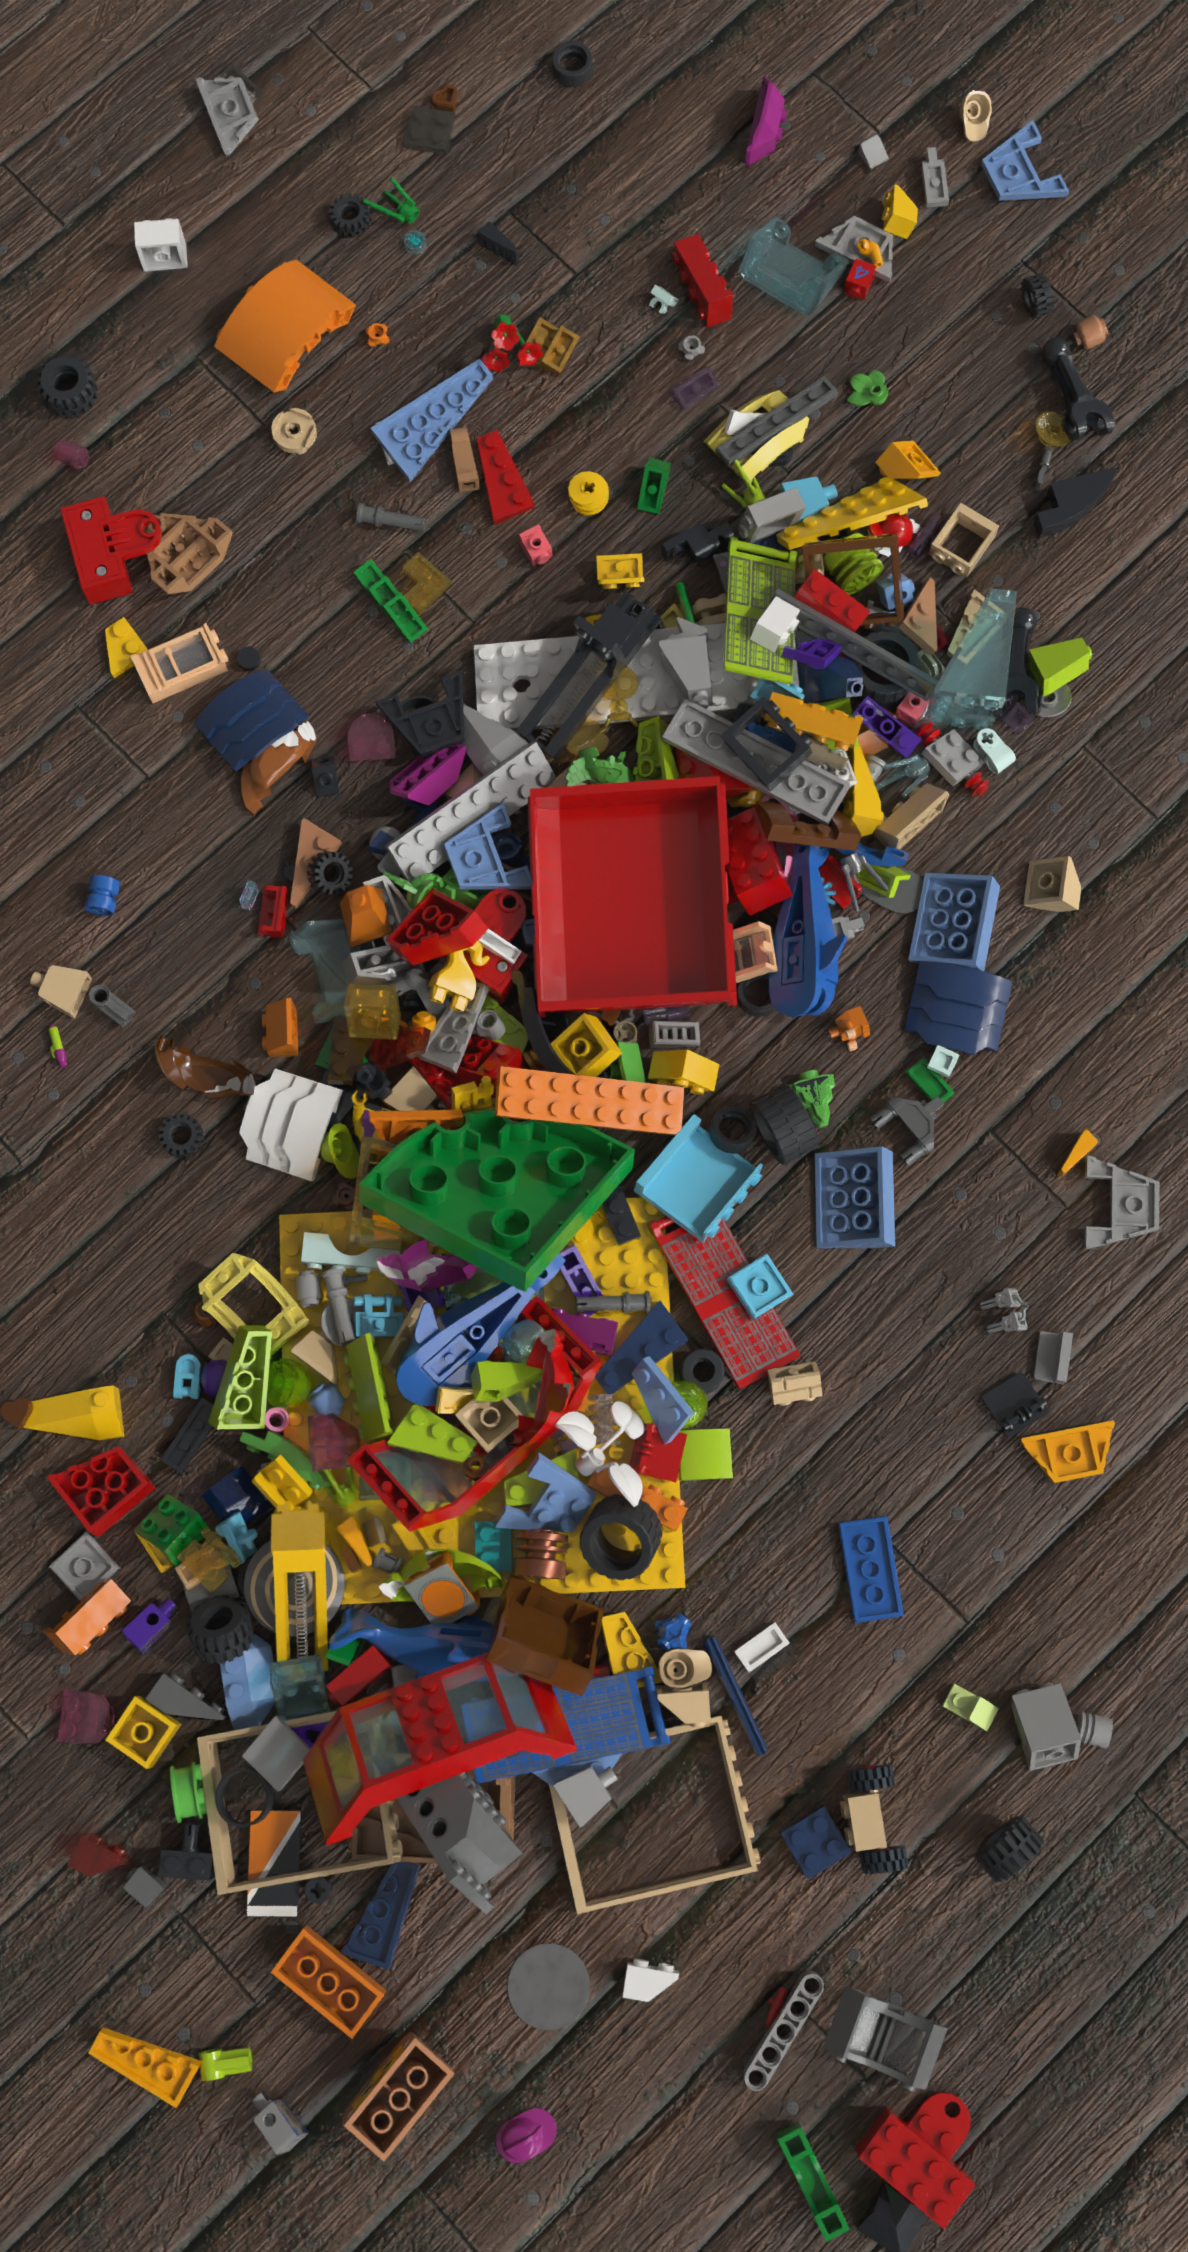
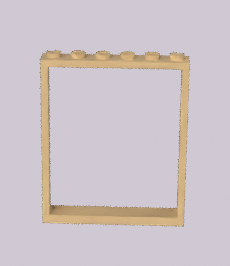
M337 1711L283 1722L290 1728L327 1722L332 1719ZM383 1716L367 1722L372 1758L379 1753L385 1757L384 1750L387 1749V1742L385 1736L382 1735L380 1725L383 1723ZM268 1724L197 1738L218 1895L388 1865L401 1861L400 1856L403 1854V1847L397 1837L399 1821L393 1811L392 1803H394V1799L380 1805L387 1856L236 1883L228 1823L220 1816L215 1804L216 1789L222 1779L217 1743L259 1735ZM374 1764L375 1778L382 1776Z
M719 1715L710 1717L711 1722H705V1726L691 1727L690 1723L665 1728L666 1735L671 1736L715 1725L747 1863L586 1901L565 1804L556 1789L549 1784L577 1914L758 1871L756 1864H760L761 1861L758 1849L752 1848L750 1838L755 1836L752 1823H746L744 1812L749 1810L745 1796L740 1797L738 1789L739 1786L743 1785L739 1770L734 1771L732 1761L736 1760L733 1745L728 1746L726 1736L731 1734L727 1719L722 1720V1716ZM655 1731L648 1732L650 1739L657 1737Z

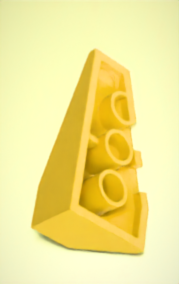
M112 1385L32 1401L33 1410L24 1426L27 1429L99 1441L125 1437L119 1388Z

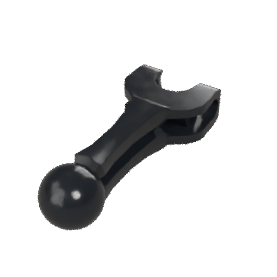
M1062 338L1049 339L1042 348V358L1051 367L1050 371L1056 378L1066 402L1067 415L1064 417L1062 425L1068 438L1072 441L1081 440L1087 431V425L1091 426L1099 436L1111 434L1115 426L1111 410L1103 401L1095 399L1080 379L1074 366L1072 355H1070L1069 344Z
M1019 607L1010 613L1007 621L1008 628L1013 634L1010 666L1006 677L997 682L992 689V710L996 717L1007 715L1009 705L1018 699L1026 700L1025 704L1030 714H1039L1041 712L1042 694L1034 679L1028 676L1027 666L1028 648L1031 640L1029 635L1037 626V617L1031 609Z

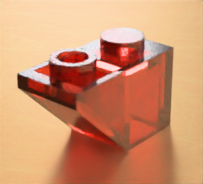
M91 1833L81 1837L67 1865L90 1877L130 1862L132 1857L126 1854L127 1850L116 1844L111 1847L103 1843L105 1839L102 1836Z

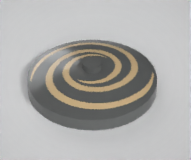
M269 1541L254 1554L247 1567L244 1578V1594L247 1605L257 1621L276 1633L273 1556L271 1555V1541ZM325 1543L328 1623L342 1603L345 1592V1575L339 1558ZM313 1571L305 1572L307 1634L315 1631ZM303 1572L287 1573L289 1636L305 1633V1631H298V1634H296V1627L305 1625L304 1623H298L296 1626L297 1622L305 1621L304 1619H298L296 1622V1619L304 1618L305 1616L298 1615L296 1618L295 1584L303 1582V1580H296L303 1578V1576L296 1575H301ZM296 1584L297 1587L304 1586L303 1584ZM296 1588L297 1591L304 1590L303 1588ZM297 1592L296 1594L300 1595L304 1594V1592ZM297 1596L296 1598H304V1596ZM303 1611L297 1612V1614H304V1613H305V1612H303ZM298 1627L297 1629H298V1630H304L305 1628H304V1627Z

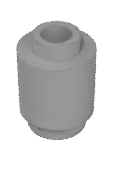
M311 1270L299 1272V1276L295 1277L297 1301L300 1302V1307L320 1305L319 1300L322 1299L319 1275L314 1274V1271Z

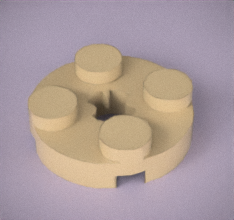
M292 408L284 414L283 412L279 413L273 420L271 429L274 442L285 452L304 454L316 440V424L312 416L305 410ZM295 427H298L299 432L297 434L289 432L290 429L294 430Z

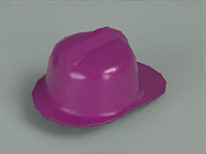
M532 2108L508 2120L500 2127L497 2133L496 2145L499 2153L509 2162L521 2163L545 2151L552 2145L556 2137L557 2127L554 2118L543 2109Z

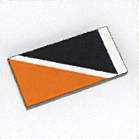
M250 1810V1822L255 1820L263 1810ZM270 1810L265 1819L250 1826L248 1881L300 1871L302 1810ZM300 1880L247 1890L246 1917H298Z

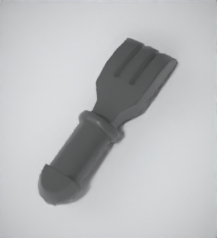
M1051 446L1045 447L1039 464L1041 469L1035 484L1037 491H1040L1043 484V476L1046 470L1050 468L1053 451Z

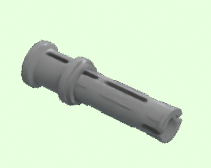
M338 1268L325 1271L321 1276L326 1282L328 1291L326 1298L331 1300L340 1344L344 1345L349 1344L350 1341L353 1342L355 1338L345 1298L348 1290L344 1288L343 1269Z

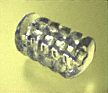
M613 1394L588 1396V1400L595 1403L588 1406V1410L595 1413L588 1416L590 1421L595 1422L593 1424L594 1435L596 1436L595 1446H602L617 1432V1430L613 1429V1426L617 1424L613 1421L610 1414L611 1405L617 1402L612 1399L615 1396ZM614 1440L609 1446L618 1445L620 1441Z

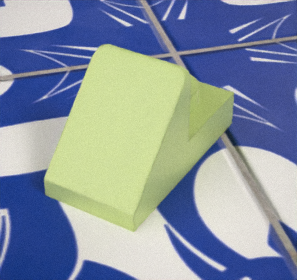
M954 1683L942 1704L944 1708L985 1731H988L999 1709L982 1697L976 1696Z

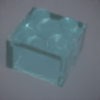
M321 1654L270 1663V1686L276 1701L279 1718L282 1721L331 1712L330 1698L327 1695L329 1690L326 1687L328 1681Z

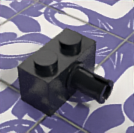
M184 1823L182 1847H167L161 1850L158 1877L210 1881L215 1878L212 1851L199 1850L197 1848L200 1824Z

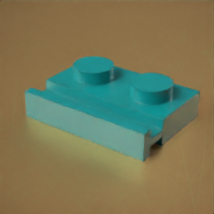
M494 1521L475 1522V1557L490 1565L497 1572H512L511 1529L495 1528Z

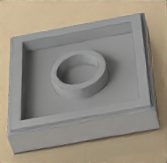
M85 1532L49 1566L79 1600L102 1580L109 1579L120 1569L119 1565L89 1532Z
M275 1716L242 1757L277 1791H281L304 1764L303 1758L311 1748L278 1716Z

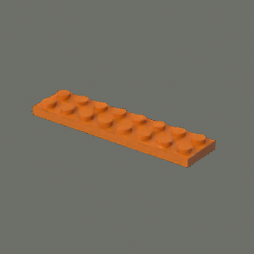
M500 1066L497 1073L494 1116L676 1136L682 1129L684 1087Z

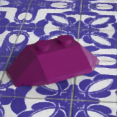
M763 76L746 150L745 165H751L775 151L776 142H781L783 128H780V124L785 123L787 109H784L785 99L774 83L766 76Z
M457 744L422 758L419 756L390 780L391 794L423 805L432 804L458 781L466 753V746Z

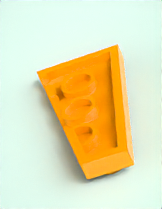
M106 2028L101 2029L88 2054L175 2108L181 2102L202 2063L198 2059Z

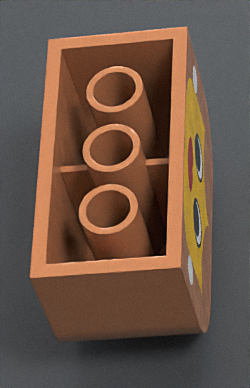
M410 2032L395 2046L353 2098L342 2116L343 2125L384 2162L455 2073L447 2063L416 2035Z

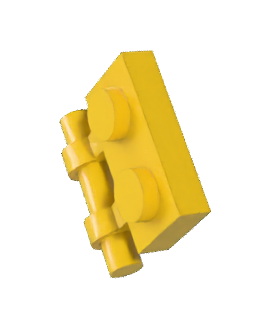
M484 1076L479 1087L476 1086L475 1082H470L452 1088V1110H462L463 1114L462 1120L460 1122L456 1121L454 1124L455 1128L463 1126L464 1113L493 1109L491 1095L493 1094L494 1086L491 1083L490 1077Z

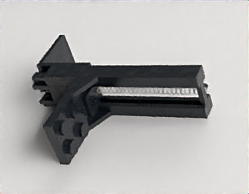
M627 591L626 593L624 592L615 605L610 603L594 626L580 615L573 623L577 629L576 633L579 635L575 652L516 730L528 741L537 742L540 749L555 761L655 629L665 628L662 619L657 616L654 610L647 605L644 606L642 602L635 599L633 594ZM590 653H593L598 657L595 660L597 659L608 665L547 747L544 746V744L537 741L538 737L536 739L533 738L532 731ZM593 662V665H594V666L590 665V668H591V669H587L589 673L585 672V675L588 674V675L594 677V676L590 673V671H592V672H594V673L597 674V672L592 668V667H594V668H596L597 670H600V669L594 664V663H596V662ZM580 679V682L583 681V682L589 684L585 679H584V680H581V679ZM582 682L581 684L577 683V685L579 684L586 688V686ZM574 687L575 690L577 691L576 693H578L579 695H581V693L576 689V688H578V687ZM572 690V693H573V694H569V696L571 697V695H572V696L578 698V697L575 695V693L573 692L574 690ZM566 697L567 700L570 699L576 702L573 698ZM562 706V708H558L560 712L556 711V714L559 716L558 718H560L561 720H563V718L558 713H560L563 716H565V714L561 710L568 713V711ZM548 722V724L550 723V724H552V725L558 727L555 723L553 724V723H551V722ZM548 728L547 730L543 729L544 733H540L543 737L542 739L545 741H547V739L543 735L550 737L545 731L552 734V732Z

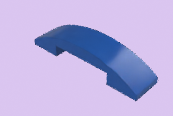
M858 843L856 851L835 848L846 856L857 851L859 857L864 855L869 864L876 866H902L906 864L909 856L908 852L887 845L885 853Z

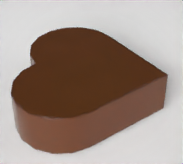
M447 84L442 90L433 92L431 95L432 105L440 110L454 112L458 100L457 88L452 84Z
M18 1398L14 1402H5L1 1407V1415L15 1427L23 1429L33 1410L32 1401L27 1398Z

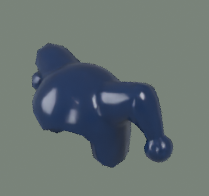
M504 833L497 836L491 835L501 862L510 867L521 868L527 866L530 872V857L524 853L525 847L518 836L513 833Z

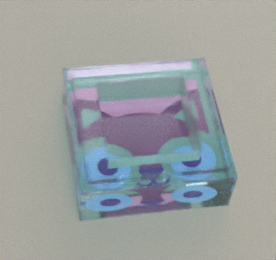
M247 881L239 899L242 908L249 911L252 909L259 893V889L253 881Z

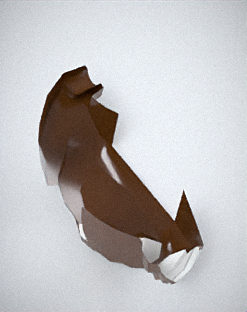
M162 1036L159 1037L155 1045L157 1061L167 1079L184 1090L188 1086L202 1092L209 1098H227L235 1094L240 1096L254 1094L255 1082L253 1073L234 1059L232 1060L235 1065L194 1055L187 1046L173 1047V1039L168 1040Z

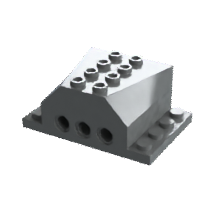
M380 1753L372 1759L381 1775L413 1764L412 1758H410L398 1767L392 1758L387 1760ZM465 1772L396 1798L449 1882L485 1914L492 1910L494 1906L489 1900L492 1895L484 1884L523 1853L504 1827L507 1821L500 1811L496 1810L492 1805L494 1802L489 1794L483 1791L481 1786Z

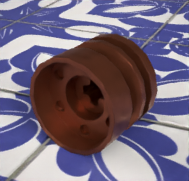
M542 1529L516 1532V1539L527 1540V1545L515 1544V1549L526 1552V1557L514 1558V1576L565 1579L566 1562L557 1560L555 1557L556 1554L567 1553V1548L556 1547L557 1542L568 1543L567 1535Z

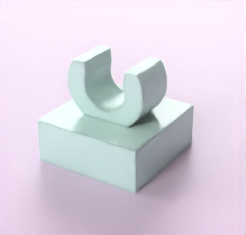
M654 285L650 292L656 296L650 301V306L655 308L656 304L661 302L662 307L659 312L662 314L666 313L668 305L675 307L679 300L657 285Z
M938 1045L927 1068L949 1078L959 1058V1054Z

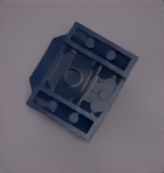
M267 669L250 674L222 691L203 710L195 725L204 738L236 772L252 759L258 758L262 752L281 737L294 731V728L309 716Z
M920 961L917 967L904 1032L918 1034L926 1045L935 1047L939 1045L946 1049L974 1055L983 1049L997 1052L1012 981L969 967Z

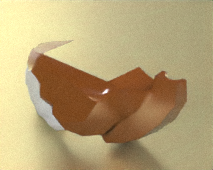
M308 721L296 726L294 731L281 737L262 752L258 758L252 759V761L244 765L241 775V798L245 810L252 816H255L256 812L264 807L260 800L272 795L270 786L301 756L304 763H306L317 741L315 731Z

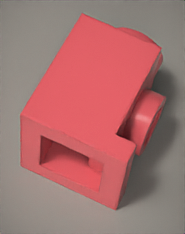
M540 525L519 534L520 545L532 566L544 564L552 557V547L543 534Z
M908 692L904 700L897 707L895 716L902 722L915 728L928 709L931 700L929 699L927 702Z

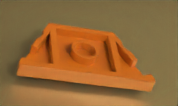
M462 1110L369 1111L368 1113L369 1120L376 1128L377 1135L383 1141L387 1153L391 1152L403 1140L430 1124L437 1122L442 1128L452 1130L451 1128L456 1121L460 1122L463 1118Z

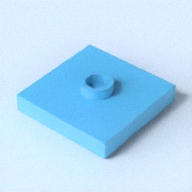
M765 1254L726 1279L752 1320L793 1295L768 1254Z

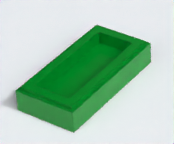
M923 1057L909 1068L905 1074L929 1102L938 1096L944 1103L955 1092L937 1072L927 1068L929 1062Z

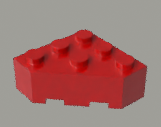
M431 888L385 941L399 958L411 965H416L472 947L488 930V927L474 910Z

